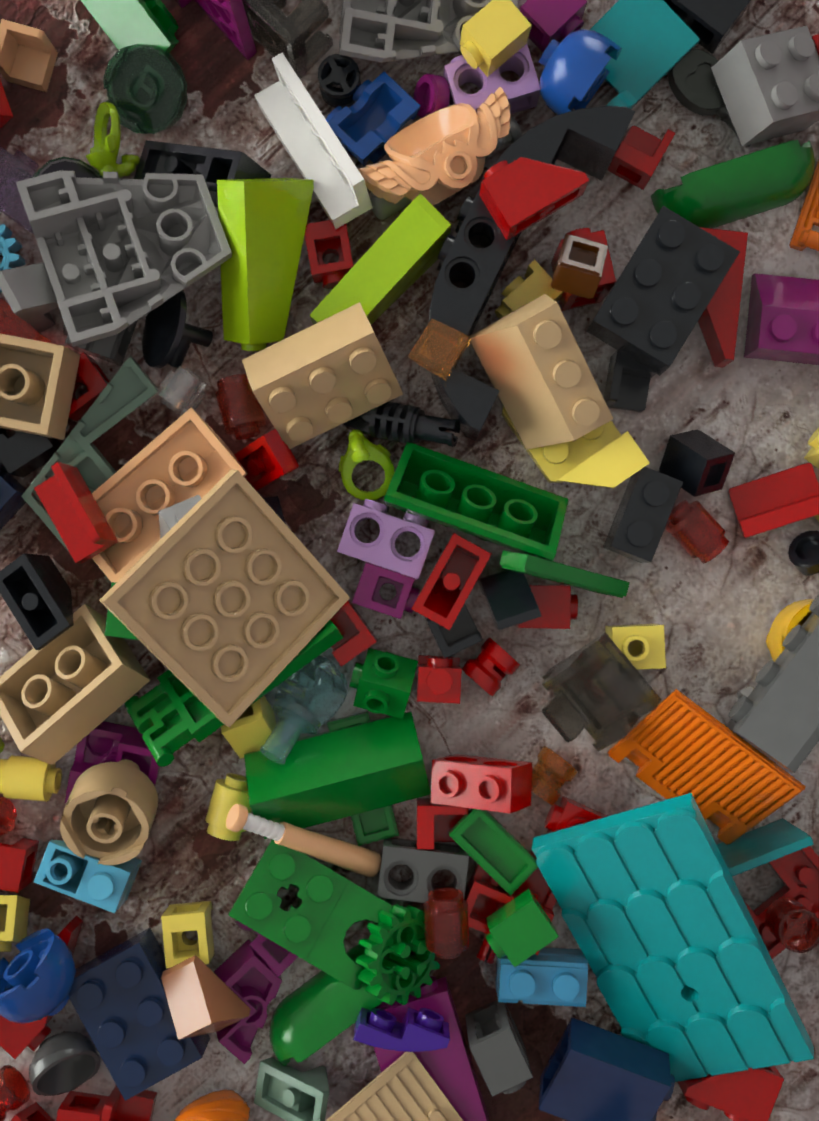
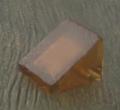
M431 319L408 355V358L446 381L470 344L471 337Z

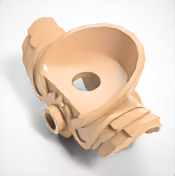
M499 87L494 94L491 93L476 111L469 104H453L439 109L397 132L384 145V149L392 161H381L377 164L366 165L364 168H358L365 180L367 189L374 196L383 198L393 204L398 203L404 197L413 201L421 193L432 205H436L476 182L483 173L485 157L489 156L496 149L498 139L504 138L509 134L511 106L503 89Z

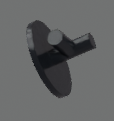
M184 290L147 313L143 329L142 351L144 360L150 367L162 368L169 364L172 367L181 368L191 343L209 347L212 342V331L185 323L187 302Z

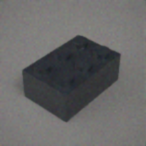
M662 206L586 332L660 376L673 363L740 251Z

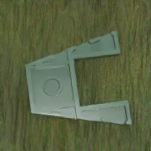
M130 356L124 362L119 371L21 496L66 549L65 543L34 487L55 475L51 466L57 462L77 467L91 493L116 473L92 442L159 392V389L133 356Z

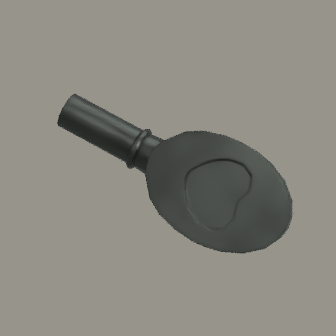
M692 48L668 72V81L673 94L684 107L695 114L702 116L717 114L721 117L720 120L724 121L736 133L711 70V67L718 60L708 52Z

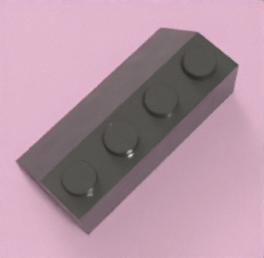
M819 594L809 607L812 613L802 626H795L785 637L782 643L785 649L775 662L771 660L766 663L759 671L755 679L758 684L748 697H741L733 705L728 715L731 720L726 725V727L774 763L794 773L819 741Z

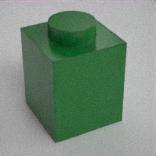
M529 888L486 918L490 931L485 936L487 942L499 959L506 955L514 968L559 937L554 924Z

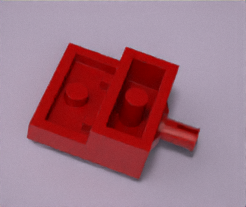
M477 863L465 890L463 908L458 907L456 912L457 920L459 923L487 935L490 931L486 918L528 888L551 921L554 918L552 910L557 900L539 868L510 896ZM485 937L476 956L482 961L486 958L487 963L493 964L496 954Z

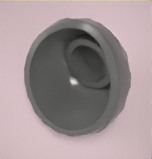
M63 1031L45 1039L40 1044L29 1066V1081L33 1091L38 1095L55 1096L78 1088L92 1078L100 1068V1056L97 1048L87 1039V1036L78 1032Z

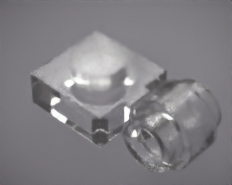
M179 366L175 373L170 370L160 383L163 388L158 394L163 397L161 399L163 404L181 416L191 407L196 410L206 394L203 389L207 384L189 368L183 369Z

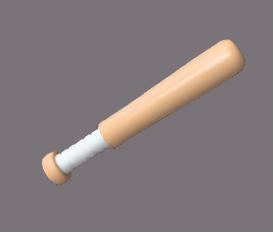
M241 804L233 805L227 815L226 827L233 832H239L243 829L273 839L278 845L366 877H374L380 871L382 859L380 854L367 848L319 834L284 821L279 824L278 822L261 818L258 815L248 813L247 807Z

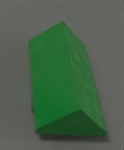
M411 711L405 712L403 719L388 716L290 740L287 744L244 754L251 810L254 815L278 822L279 824L284 821L301 828H308L431 794Z

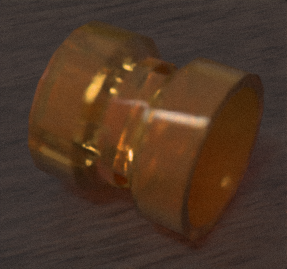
M544 745L537 755L538 762L532 768V791L550 805H554L561 796V787L566 782H572L579 771Z

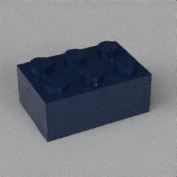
M151 928L76 968L73 986L69 992L71 1003L125 1101L201 1059L210 1041L208 1034L178 1040L161 980L163 971L169 968H166L165 954Z

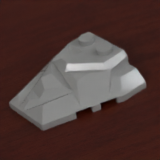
M343 0L339 27V54L383 63L461 52L462 25L492 0ZM511 0L517 7L518 0Z
M59 170L16 182L73 347L120 333L132 323L232 257L230 246L202 174L146 173L144 179H119L118 172H103V178L76 177L75 171Z

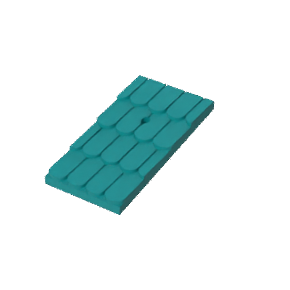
M692 793L533 837L532 851L537 858L536 864L562 909L561 915L597 978V986L621 1027V1035L669 1053L670 1074L674 1075L675 1082L707 1077L708 1074L715 1076L745 1071L748 1068L758 1069L791 1063L790 1061L801 1062L814 1059L813 1043Z

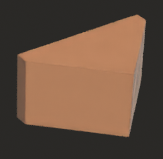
M196 955L163 971L161 980L178 1040L218 1032L250 1015L251 1009Z

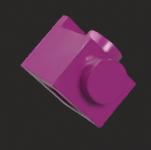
M366 562L352 603L401 619L404 611L413 612L411 608L418 597L420 589L412 587L414 578ZM389 583L396 588V596L393 599L385 600L381 597L380 589L384 584Z

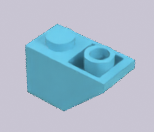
M50 840L35 876L34 883L115 914L127 900L142 860L133 858L118 865L98 864V858L85 855L83 859L75 855L64 841Z

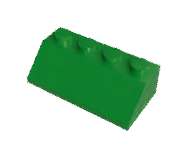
M407 442L386 492L384 503L403 512L439 523L484 541L492 542L522 554L553 561L556 556L569 499Z

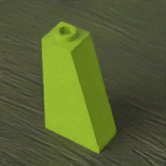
M260 178L217 180L218 217L232 252V257L220 265L223 340L240 343L241 350L261 351L267 348L266 343L284 340L314 189L313 179Z
M420 193L311 312L310 318L313 325L359 302L372 325L438 260L440 250L451 232V224Z

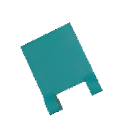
M618 0L590 29L608 37L622 47L617 60L611 58L605 67L610 71L605 81L618 93L606 106L632 109L699 43L700 38L664 0Z
M782 818L743 834L731 844L726 845L722 842L717 844L733 877L811 846L814 843L809 834Z

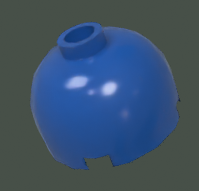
M581 29L571 32L561 43L553 39L539 60V63L544 66L539 83L540 93L545 104L556 115L573 111V109L586 108L610 72L605 68L611 58L617 60L622 47L608 37L593 30Z
M45 928L35 931L16 944L15 947L20 952L10 962L4 957L0 960V1015L11 1022L25 1024L41 1020L48 1015L54 1016L65 1007L69 1000V992L72 989L76 973L72 952L59 936L55 935L50 929Z

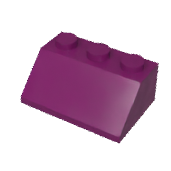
M757 273L752 275L744 358L819 365V280Z

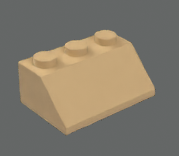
M547 294L536 298L468 337L493 387L499 390L498 397L526 450L575 441L613 420V416L558 303Z

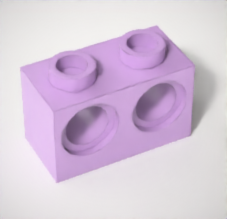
M527 44L488 77L479 67L477 69L471 67L463 55L455 57L449 64L444 65L443 77L448 81L450 88V106L464 103L471 105L476 111L491 93L494 94L499 87L503 89L508 97L507 99L511 106L510 114L537 106L540 96V84ZM505 71H513L518 74L520 79L509 82L504 80L500 74ZM465 83H473L480 88V91L474 94H467L460 89V86Z
M365 499L363 506L353 503L337 552L419 579L435 530L427 528L429 520L406 512L403 519L388 515L389 506L369 499ZM365 519L376 521L380 527L378 538L371 543H363L356 536L357 525ZM412 533L418 537L420 550L417 554L411 557H404L397 552L395 543L401 534Z

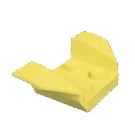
M503 406L501 415L523 445ZM612 421L575 441L526 450L549 483L569 482L615 488L650 464L629 432L627 431L621 435Z

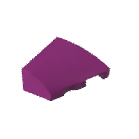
M103 721L84 737L76 747L74 763L69 773L65 803H67L78 777L88 768L105 762L131 760L139 766L140 771L148 776L155 786L160 766L157 765L142 738L143 734L139 733L135 727Z
M250 939L242 944L214 971L251 1009L248 1017L216 1032L218 1042L243 1064L251 1058V1044L258 1028L263 1029L268 1017V1004L276 997L282 983L281 976L276 977L253 949L248 946L252 942Z

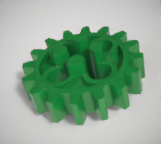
M398 904L393 905L392 914L384 910L380 911V923L375 925L369 922L367 925L371 933L369 939H360L358 943L365 948V953L356 958V963L365 967L358 975V979L367 984L365 989L367 993L389 1005H393L395 1001L406 1005L409 994L416 998L421 997V984L425 983L431 986L433 981L429 973L431 969L437 970L440 968V964L434 961L436 954L443 951V946L435 943V940L441 935V930L432 926L435 920L432 916L424 914L423 910L407 905L406 908ZM391 953L390 958L386 957L385 955Z

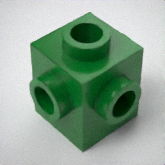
M368 648L364 664L356 662L349 687L357 689L353 706L366 709L372 713H381L403 719L418 661L390 652Z

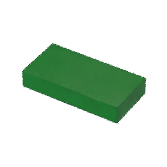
M470 809L469 814L464 815L448 832L449 836L510 896L538 868L536 858L486 810Z

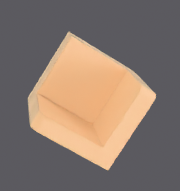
M1 19V75L8 82L47 92L58 55L57 50L44 31Z

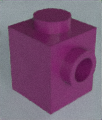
M527 0L521 6L520 12L532 25L528 38L544 52L553 39L560 42L571 32L581 30L584 25L582 18L587 0Z

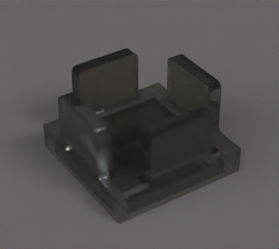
M606 632L550 668L542 677L545 680L542 683L547 691L551 689L554 691V696L542 709L544 716L568 743L576 739L585 728L595 740L592 745L597 751L624 738L638 719L654 710L662 700Z

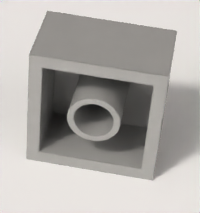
M807 26L741 40L711 67L742 147L806 130L819 120V55Z

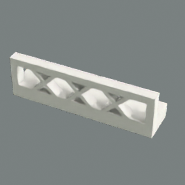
M282 52L272 58L279 81L254 96L258 106L303 178L314 180L313 194L335 229L373 208L366 183Z

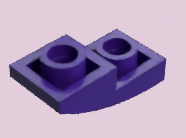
M361 1007L355 1023L353 1040L387 1050L406 1052L433 1051L447 1048L450 1041L449 1023L444 1021L442 1015L427 1008H420L417 1011L408 1007L403 1022L400 1023L388 1011L374 1008L370 1011Z

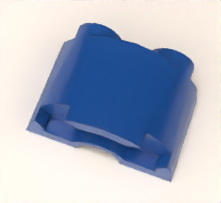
M383 71L372 82L368 79L357 88L353 95L354 105L349 108L347 106L344 108L341 106L336 107L327 116L326 121L342 146L365 166L369 159L376 163L387 154L384 149L385 143L399 132L400 128L410 119L414 120L421 105Z

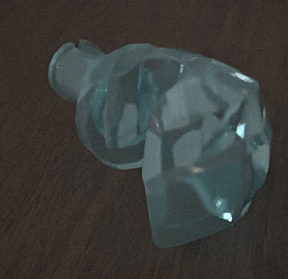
M319 655L277 686L276 702L273 705V711L280 720L265 744L260 748L261 753L268 759L284 765L286 758L302 733L316 734L319 728L336 714L348 694L347 680L330 659Z

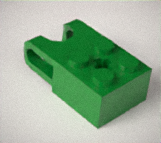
M271 839L228 915L352 989L360 990L364 982L358 979V975L364 968L356 964L346 954L344 947L346 931L355 922L362 920L378 925L380 923L379 912L384 910L392 914L393 906L306 854L278 845ZM292 885L297 889L295 896L299 901L295 908L289 905L287 911L279 907L282 899L277 896V893L281 887L288 890L289 886Z

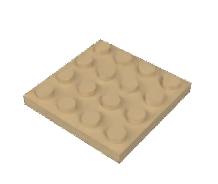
M231 469L99 601L224 725L230 728L350 597L238 470Z

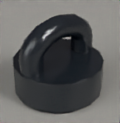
M817 530L801 533L789 546L788 555L790 561L805 576L819 573V531Z

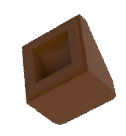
M565 234L551 287L559 291L592 299L602 277L608 245Z

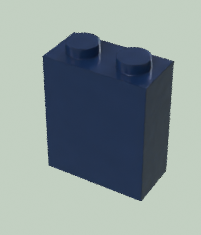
M572 1017L540 1077L539 1110L567 1121H656L657 1110L663 1101H669L675 1085V1077L670 1074L669 1053Z

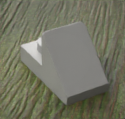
M44 262L0 271V289L15 315L40 332L56 324L50 311L59 306Z

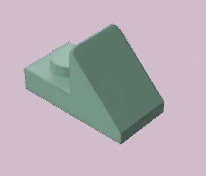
M272 1057L260 1061L254 1104L286 1121H325L329 1096V1084L325 1066L322 1065L301 1072L289 1065L283 1066Z

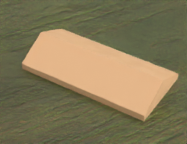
M192 407L92 493L118 540V543L92 558L111 583L118 582L160 540L158 511L196 495H200L203 498L231 469L238 470L243 477L248 474L225 442Z

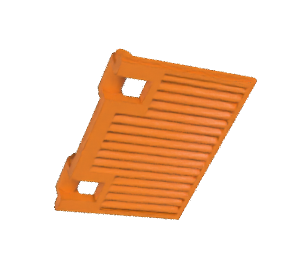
M677 689L607 752L608 756L617 763L626 757L639 768L636 777L665 799L692 793L704 819L710 820L719 827L717 838L726 845L734 842L805 790L806 787Z

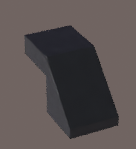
M507 569L478 579L482 595L486 597L496 629L501 630L541 617L537 602L523 573Z

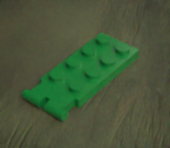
M331 620L325 624L254 702L343 638ZM170 670L157 677L160 684L142 697L132 696L124 703V707L139 733L143 734L142 738L160 767L171 764L174 760L173 753L193 738L201 742L224 725Z

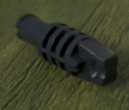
M394 402L384 403L343 423L346 427L360 430L365 434L371 435V437L400 443L408 442L415 444L420 440L455 447L458 437L449 432L460 433V421L458 419L452 420L425 415L424 410H421L420 407Z

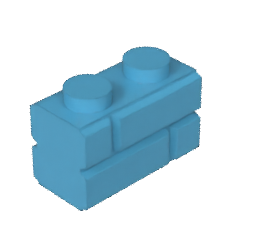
M544 947L538 955H532L515 968L506 955L501 959L497 957L495 988L498 1002L518 1003L519 1000H522L524 1004L586 1007L588 962L581 949Z

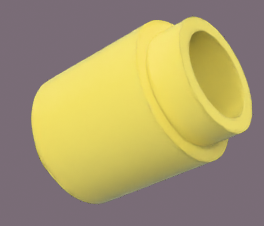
M11 755L8 759H0V794H3L5 798L47 802L50 800L52 793L57 794L59 792L62 770L61 768H56L55 763L50 765L33 757Z
M228 773L225 779L216 780L205 819L208 823L207 833L211 836L228 841L240 840L241 833L246 831L242 829L239 832H233L227 829L226 819L231 807L235 804L247 807L248 813L252 812L249 804L247 777Z

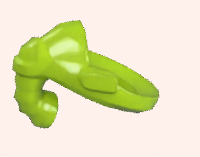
M102 102L97 109L94 123V147L90 148V154L86 155V158L90 165L99 171L102 177L103 172H118L119 178L135 172V168L140 162V157L137 155H123L121 157L122 164L116 163L121 138L120 118L116 107L110 102ZM109 117H111L110 134L107 135V124Z
M354 429L349 432V444L345 455H342L340 458L338 471L341 472L343 485L352 496L364 501L365 499L377 500L386 495L395 473L390 458L391 454L383 445L373 444L366 439L363 432ZM371 460L382 466L385 471V479L380 488L374 491H363L355 486L352 480V472L355 466L362 461Z

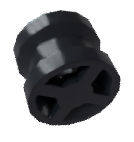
M333 54L324 59L318 68L319 88L323 100L333 108L338 106L342 108L345 106L351 107L355 103L353 95L361 85L360 71L357 63L349 56ZM333 85H339L341 88L333 87Z

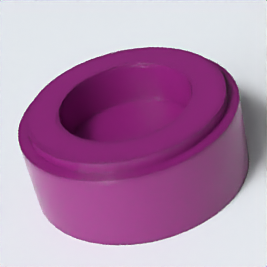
M425 74L417 82L413 99L421 105L417 114L420 118L448 107L450 88L445 77Z

